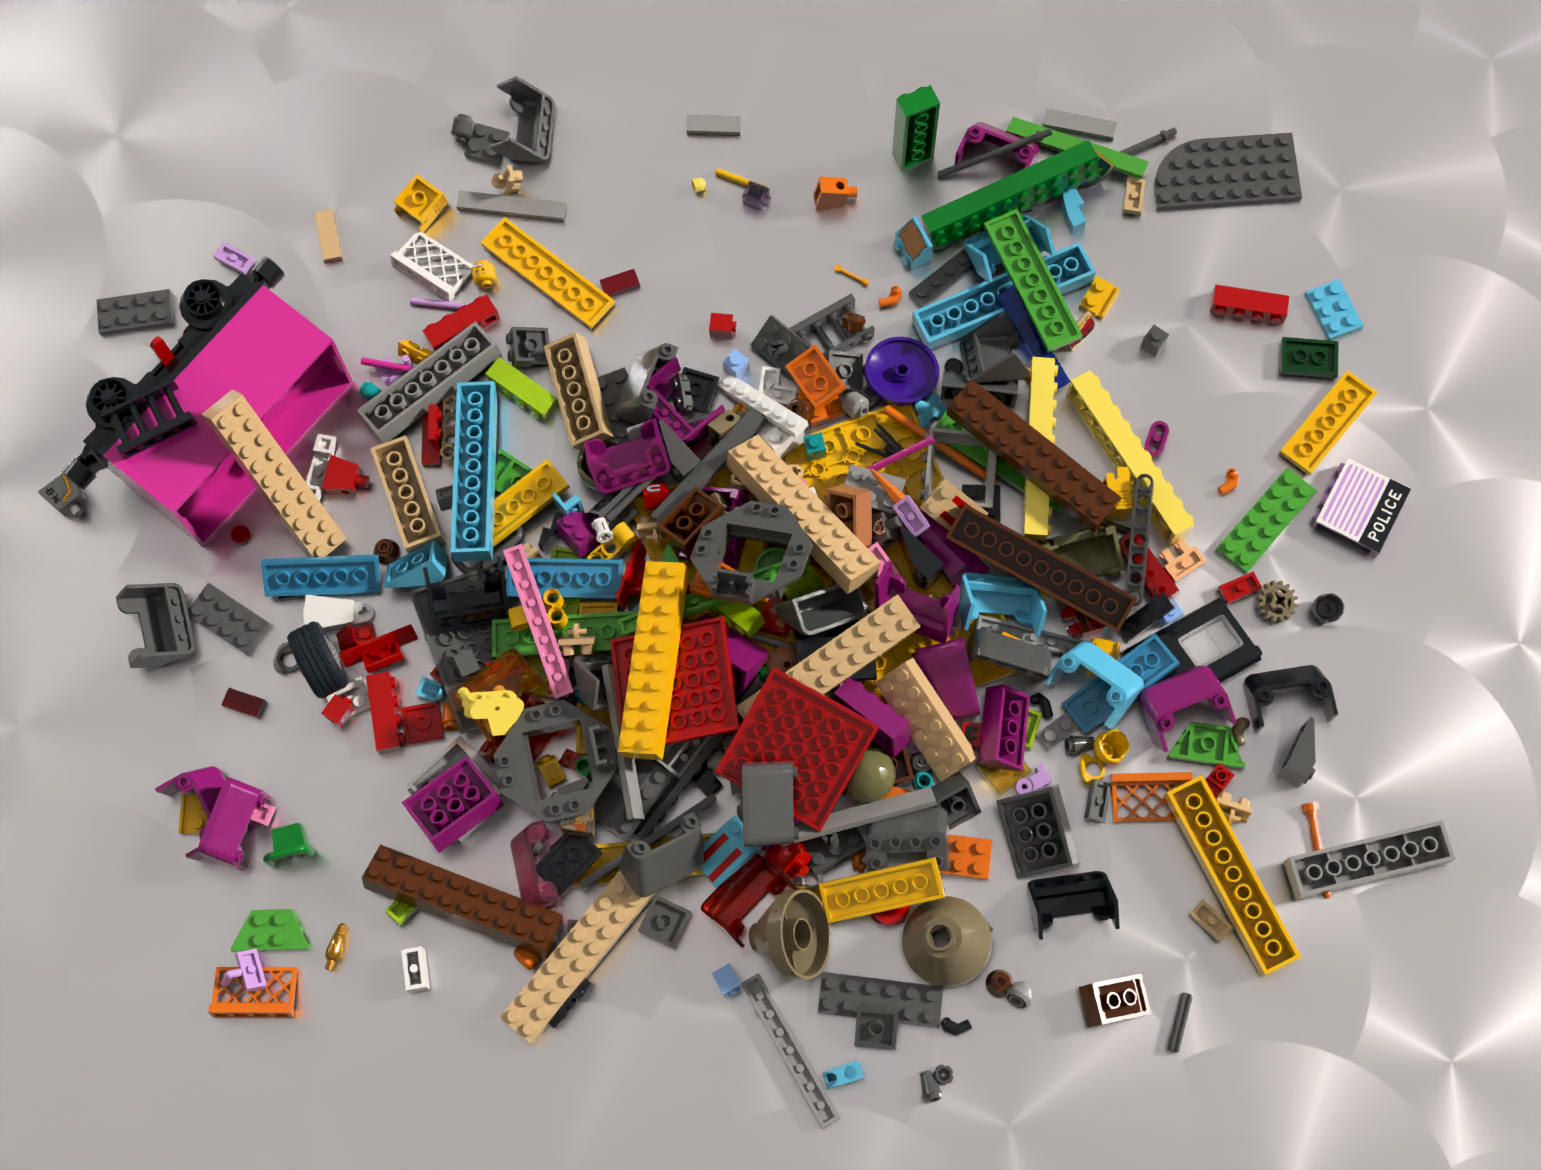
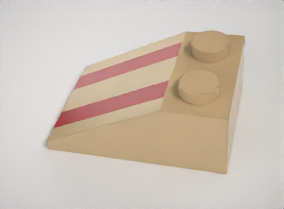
M945 477L941 479L919 506L948 531L964 503L988 515L987 511Z

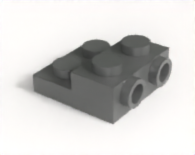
M512 327L509 333L506 334V344L510 345L508 361L512 362V366L531 367L532 364L548 365L543 347L550 344L548 328Z

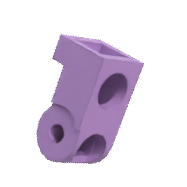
M1043 763L1035 768L1036 774L1017 781L1015 786L1017 795L1044 788L1052 783L1053 779Z

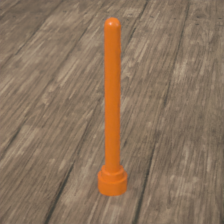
M1318 802L1302 804L1303 813L1309 819L1314 851L1321 850L1322 844L1316 817L1318 815L1317 811H1319ZM1331 892L1323 894V897L1326 899L1331 896Z

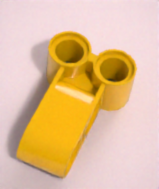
M621 522L612 530L613 538L606 543H601L589 554L587 559H618L626 551L632 550L639 537L625 522ZM615 545V551L608 553L609 547Z
M548 589L544 593L542 601L552 626L561 629L568 623V617L563 609H561L564 605V599L558 590ZM552 597H558L556 602L550 603ZM522 605L508 610L510 625L513 631L530 628ZM556 615H562L560 620L554 621Z

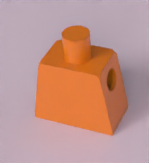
M819 177L813 193L815 209L845 206L848 197H857V187L848 186L846 178Z

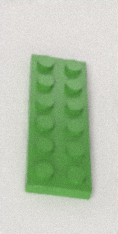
M1286 468L1215 551L1246 574L1316 494L1317 490L1289 468Z

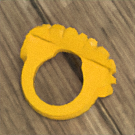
M1086 753L1081 755L1080 774L1084 783L1090 786L1091 779L1101 780L1103 778L1105 768L1098 758L1091 757ZM1089 762H1096L1101 768L1100 775L1093 777L1087 774L1085 765Z

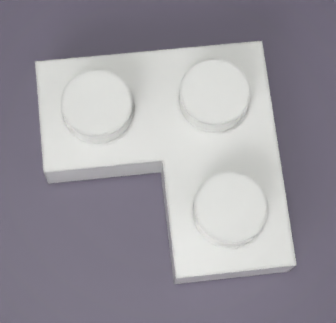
M762 366L759 392L782 406L788 407L789 403L796 399L797 388L779 385L781 368Z

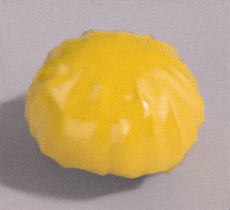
M1119 730L1100 733L1094 742L1095 754L1106 764L1121 762L1130 748L1127 737Z

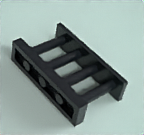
M173 378L163 380L158 386L119 405L110 406L100 413L106 423L112 422L122 442L116 448L125 460L197 425L190 411L183 412L173 392L179 389ZM165 395L176 414V417L170 421H165L155 401ZM146 404L149 405L158 423L157 427L151 430H147L137 410ZM128 413L131 414L140 432L139 436L133 439H129L119 419Z

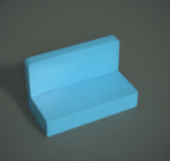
M556 493L552 494L557 509L564 516L570 512L584 513L581 499L577 494L565 503Z

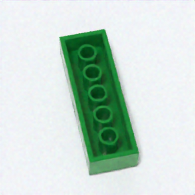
M931 85L920 87L909 94H902L896 99L892 155L900 171L934 159L940 102Z

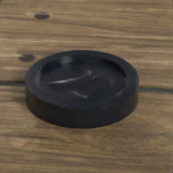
M951 358L946 361L944 370L945 372L955 371L961 374L963 364L959 359Z

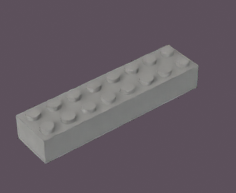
M475 321L356 411L382 444L389 442L426 414L429 404L438 405L457 390V383L468 382L502 356L497 344Z
M1442 820L1292 856L1283 862L1295 900L1448 864L1456 858Z

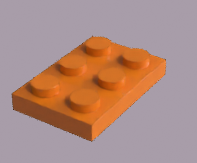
M816 344L785 365L816 410L847 389Z
M949 834L951 867L948 871H939L940 874L988 880L992 840Z

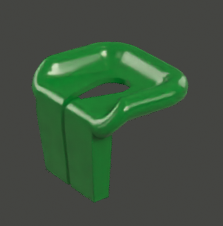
M300 823L272 829L274 851L266 854L263 857V861L272 867L276 861L290 858L293 855L306 854L309 857L314 855V849L306 844Z

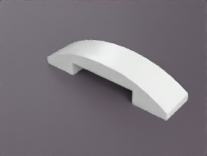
M322 434L317 435L313 448L314 456L306 480L307 485L319 501L324 492L322 484L330 455L334 456L337 439L334 436Z

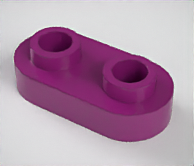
M1154 422L1147 435L1143 449L1147 450L1152 458L1158 457L1163 451L1169 434V427L1165 422ZM1159 430L1162 434L1159 435L1155 431ZM1150 447H1155L1156 451L1150 450Z

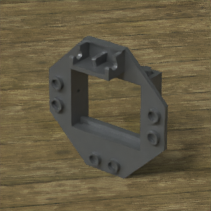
M749 501L702 526L690 560L715 599L752 605L765 597L781 599L786 586L802 577L813 544L788 506ZM731 537L788 546L774 582L754 579L751 573L719 568Z
M565 700L525 708L494 754L501 794L547 823L588 814L618 768L610 727ZM581 726L594 787L541 800L529 738Z

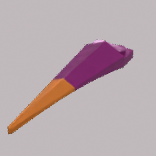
M871 469V473L894 504L906 497L874 469ZM916 504L931 525L930 528L918 535V538L945 564L943 575L954 589L956 585H959L961 590V580L964 573L986 574L989 572L990 568L976 554L945 538L949 531Z

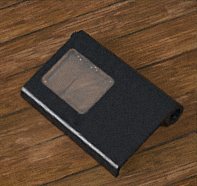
M1220 598L1211 601L1155 633L1180 662L1179 666L1156 683L1199 665L1210 668L1218 681L1222 683L1261 661V649L1253 644ZM1149 637L1123 650L1119 654L1124 657Z

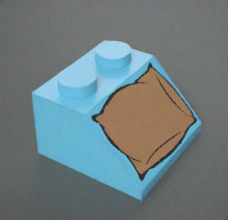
M915 216L896 232L894 241L896 250L900 251L903 255L902 260L905 266H909L911 271L930 263L933 249L932 243Z

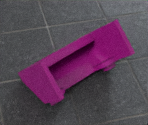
M977 122L967 129L957 149L954 165L960 163L969 143H983L997 149L1023 138L986 123ZM1033 142L1007 153L1016 156L1017 160L1025 164V168L1034 165L1038 157L1039 147Z
M675 356L673 360L668 361L650 377L647 389L654 391L658 397L653 416L658 421L662 419L685 443L707 436L709 434L707 424L725 412V407L720 405L704 420L698 419L691 425L687 423L667 402L673 394L668 380L681 370L678 359Z
M888 560L875 582L876 609L898 594L921 626L914 633L938 642H945L951 633L960 606V586L956 585L952 594H944L941 600L906 589V582L901 576L892 574V561Z
M1199 665L1144 688L1139 694V702L1152 741L1163 752L1169 751L1163 733L1170 731L1174 726L1175 720L1172 713L1202 700L1208 699L1211 707L1219 709L1221 717L1232 724L1237 723L1229 697L1210 668Z
M210 766L181 773L156 787L155 790L167 796H171L178 791L188 793L195 790L209 820L226 778L221 769ZM206 825L203 826L199 832L200 840L202 838ZM198 847L185 854L186 858L197 861L206 858L198 853Z
M227 777L222 784L198 846V853L212 862L242 871L243 867L239 865L244 857V852H242V847L240 846L254 809L262 807L266 799L270 800L271 796L261 789Z

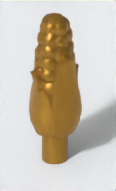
M344 923L338 925L326 949V970L333 971L335 962L342 956L343 945L346 939V925Z

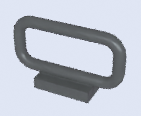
M521 526L517 528L515 535L493 551V561H480L475 566L469 568L463 562H454L452 555L451 559L463 574L481 568L484 569L488 576L495 574L498 571L497 557H501L503 567L507 565L503 550L514 547L522 539L523 529Z

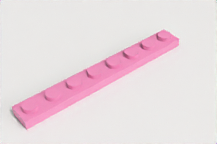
M523 544L505 549L503 553L554 697L556 699L575 692Z

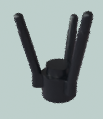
M879 423L876 426L880 431L875 428L874 432L887 443L884 448L886 453L855 442L856 446L884 458L904 449Z

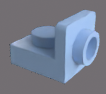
M1174 598L1170 600L1176 608L1157 621L1163 627L1184 615Z

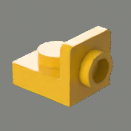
M550 754L544 755L537 762L548 787L566 779L554 754L551 756Z

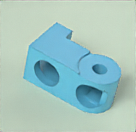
M858 1060L823 1073L827 1089L865 1079Z

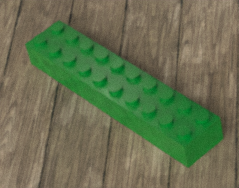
M1086 140L921 215L923 229L933 245L932 250L943 249L950 243L958 242L970 234L978 233L984 228V222L1015 209H1018L1019 212H1024L1036 204L1044 203L1047 199L1060 196L1069 189H1075L1080 184L1093 181L1099 176L1098 155L1090 141Z

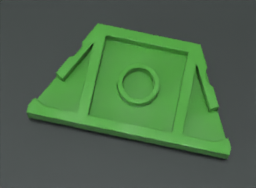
M499 449L498 462L495 467V491L502 494L533 469L502 449Z
M1193 721L1188 724L1167 757L1216 766L1220 763L1224 767L1236 769L1245 768L1230 727Z
M292 909L251 910L231 947V951L241 952L251 949H257V951L310 950V946Z

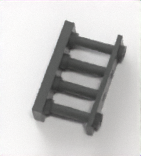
M852 293L790 327L793 332L809 345L811 343L806 335L811 331H816L828 350L846 352L862 342L870 341L875 332L873 325L867 329L863 326L862 330L859 331L860 333L850 338L838 320V316L843 313H855L853 310L855 298ZM827 322L832 323L844 342L834 347L823 330L822 325Z

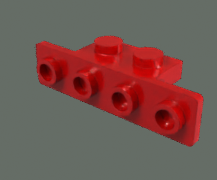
M442 402L438 405L429 404L428 412L422 417L421 464L423 466L440 465L441 463L440 449L441 439L443 438L441 428L443 422Z
M637 539L635 546L632 548L630 560L626 564V571L624 576L621 577L620 587L615 594L616 602H618L621 609L626 608L630 595L641 596L646 561H643L646 549L640 539Z
M412 624L343 650L339 652V655L345 667L363 661L367 673L403 660L404 657L400 646L414 641L418 637Z

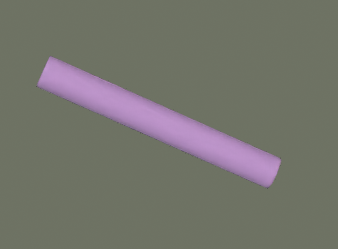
M410 298L411 305L458 310L461 306L466 305L465 303Z

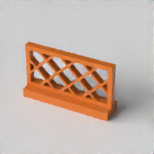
M1192 772L1110 774L1113 822L1176 821L1174 816L1169 817L1172 811L1164 801L1165 798H1161L1154 790L1159 785H1164L1170 791L1178 785L1192 780ZM1139 785H1144L1149 790L1143 799L1134 792ZM1116 786H1125L1130 791L1123 800L1117 795ZM1151 793L1160 800L1153 809L1145 802ZM1131 794L1140 801L1134 809L1124 802ZM1142 803L1150 810L1145 817H1140L1135 812ZM1161 803L1170 810L1165 817H1161L1155 812ZM1123 804L1131 812L1124 818H1118L1117 809Z
M216 967L212 1004H209L208 1011L213 1018H294L295 1010L293 1007L297 967H262L263 973H270L273 978L267 982L265 989L258 990L254 995L251 992H247L251 997L245 1003H239L236 999L245 990L243 983L238 979L239 977L232 978L227 987L222 986L219 989L221 973L239 968ZM284 973H292L291 980L285 985L278 979ZM237 980L242 987L232 995L227 988ZM277 980L282 988L273 995L267 988ZM226 990L231 997L225 1002H218V996ZM266 990L271 997L265 1003H260L256 998ZM286 990L289 993V1002L280 1003L276 998Z

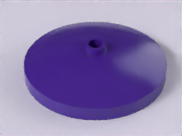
M891 337L879 342L872 348L866 359L864 372L869 388L881 400L897 406L915 405L918 401L926 400L933 393L939 380L940 370L935 355L925 344L908 337Z

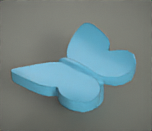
M937 393L929 395L926 402L918 401L915 404V409L919 414L920 426L924 429L930 423L931 418H941L947 410L944 404H940V395Z

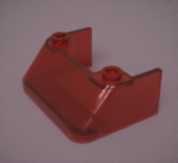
M757 853L725 880L703 902L701 911L725 935L743 948L745 945L738 938L744 930V924L741 920L767 893L771 895L781 894L786 886L791 890H798V888L780 868Z

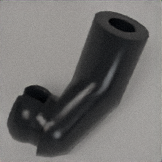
M1040 692L1030 696L1032 704H1039L1041 706L1044 718L1054 716L1049 699Z
M949 1017L941 1020L942 1029L954 1036L972 1029L968 1019L960 1023L951 1021Z

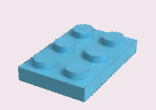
M1340 279L1305 292L1304 295L1328 340H1334L1363 328L1364 325Z

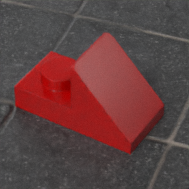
M373 622L358 627H353L352 624H349L336 633L340 652L377 637Z

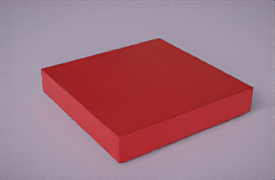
M440 701L401 708L405 745L407 747L445 740L444 729L441 726L442 712Z

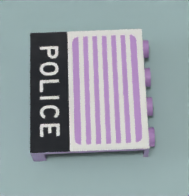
M1348 458L1344 464L1340 463L1336 470V473L1339 475L1330 482L1328 486L1330 492L1328 495L1325 494L1320 502L1323 506L1320 511L1316 510L1312 518L1315 521L1312 528L1320 524L1370 549L1368 556L1375 559L1380 553L1411 489Z

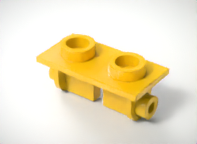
M410 340L398 342V355L401 357L408 355L411 362L417 365L434 353L424 347L419 351L420 345Z

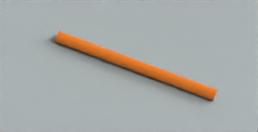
M889 405L883 412L921 439H924L925 433H928L927 430ZM946 443L935 444V448L983 480L986 479V470Z

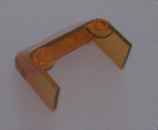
M509 649L459 687L453 697L464 711L462 700L457 697V694H459L457 691L462 687H466L471 693L493 691L497 685H502L505 690H510L514 693L520 689L526 693H531L540 686L548 695H551L552 692L540 674L516 649ZM470 718L489 742L493 741L487 733L482 719Z

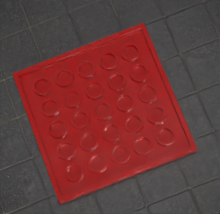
M724 616L682 624L665 746L737 732L740 727ZM635 634L610 639L620 730Z
M773 667L715 773L742 787V765L745 762L794 761V766H797L798 778H795L793 782L794 817L820 832L879 729V725Z

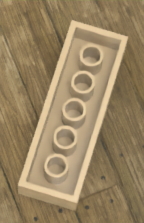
M573 332L543 346L571 447L580 451L584 447V442L591 439L610 440L614 438L586 338L577 332Z
M405 435L370 448L407 553L433 540H436L439 545L445 543L407 436Z
M914 658L904 662L875 682L894 712L908 719L910 723V737L940 782L978 758L971 744Z

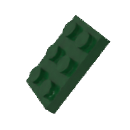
M1282 337L1280 374L1337 378L1339 341Z

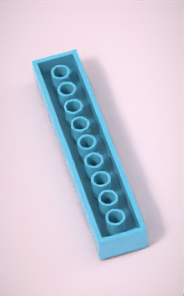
M1080 242L1056 251V254L1053 256L1049 254L1042 257L1062 295L1094 281L1096 271ZM1006 272L992 278L993 282L984 281L913 311L912 323L923 344L930 350H933L966 336L1003 311L1009 317L1025 311L1026 308L1008 273Z
M494 381L457 383L450 549L454 562L493 561L498 391Z

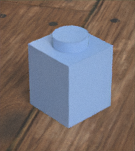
M736 349L723 361V371L727 374H732L738 379L749 370V359Z
M730 963L712 973L724 997L727 995L732 997L740 992L741 983Z

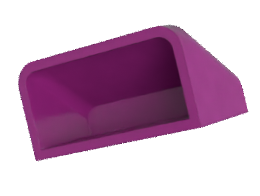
M705 613L697 621L711 619L714 617ZM726 625L736 696H740L747 690L768 659L769 651L747 637L741 636Z

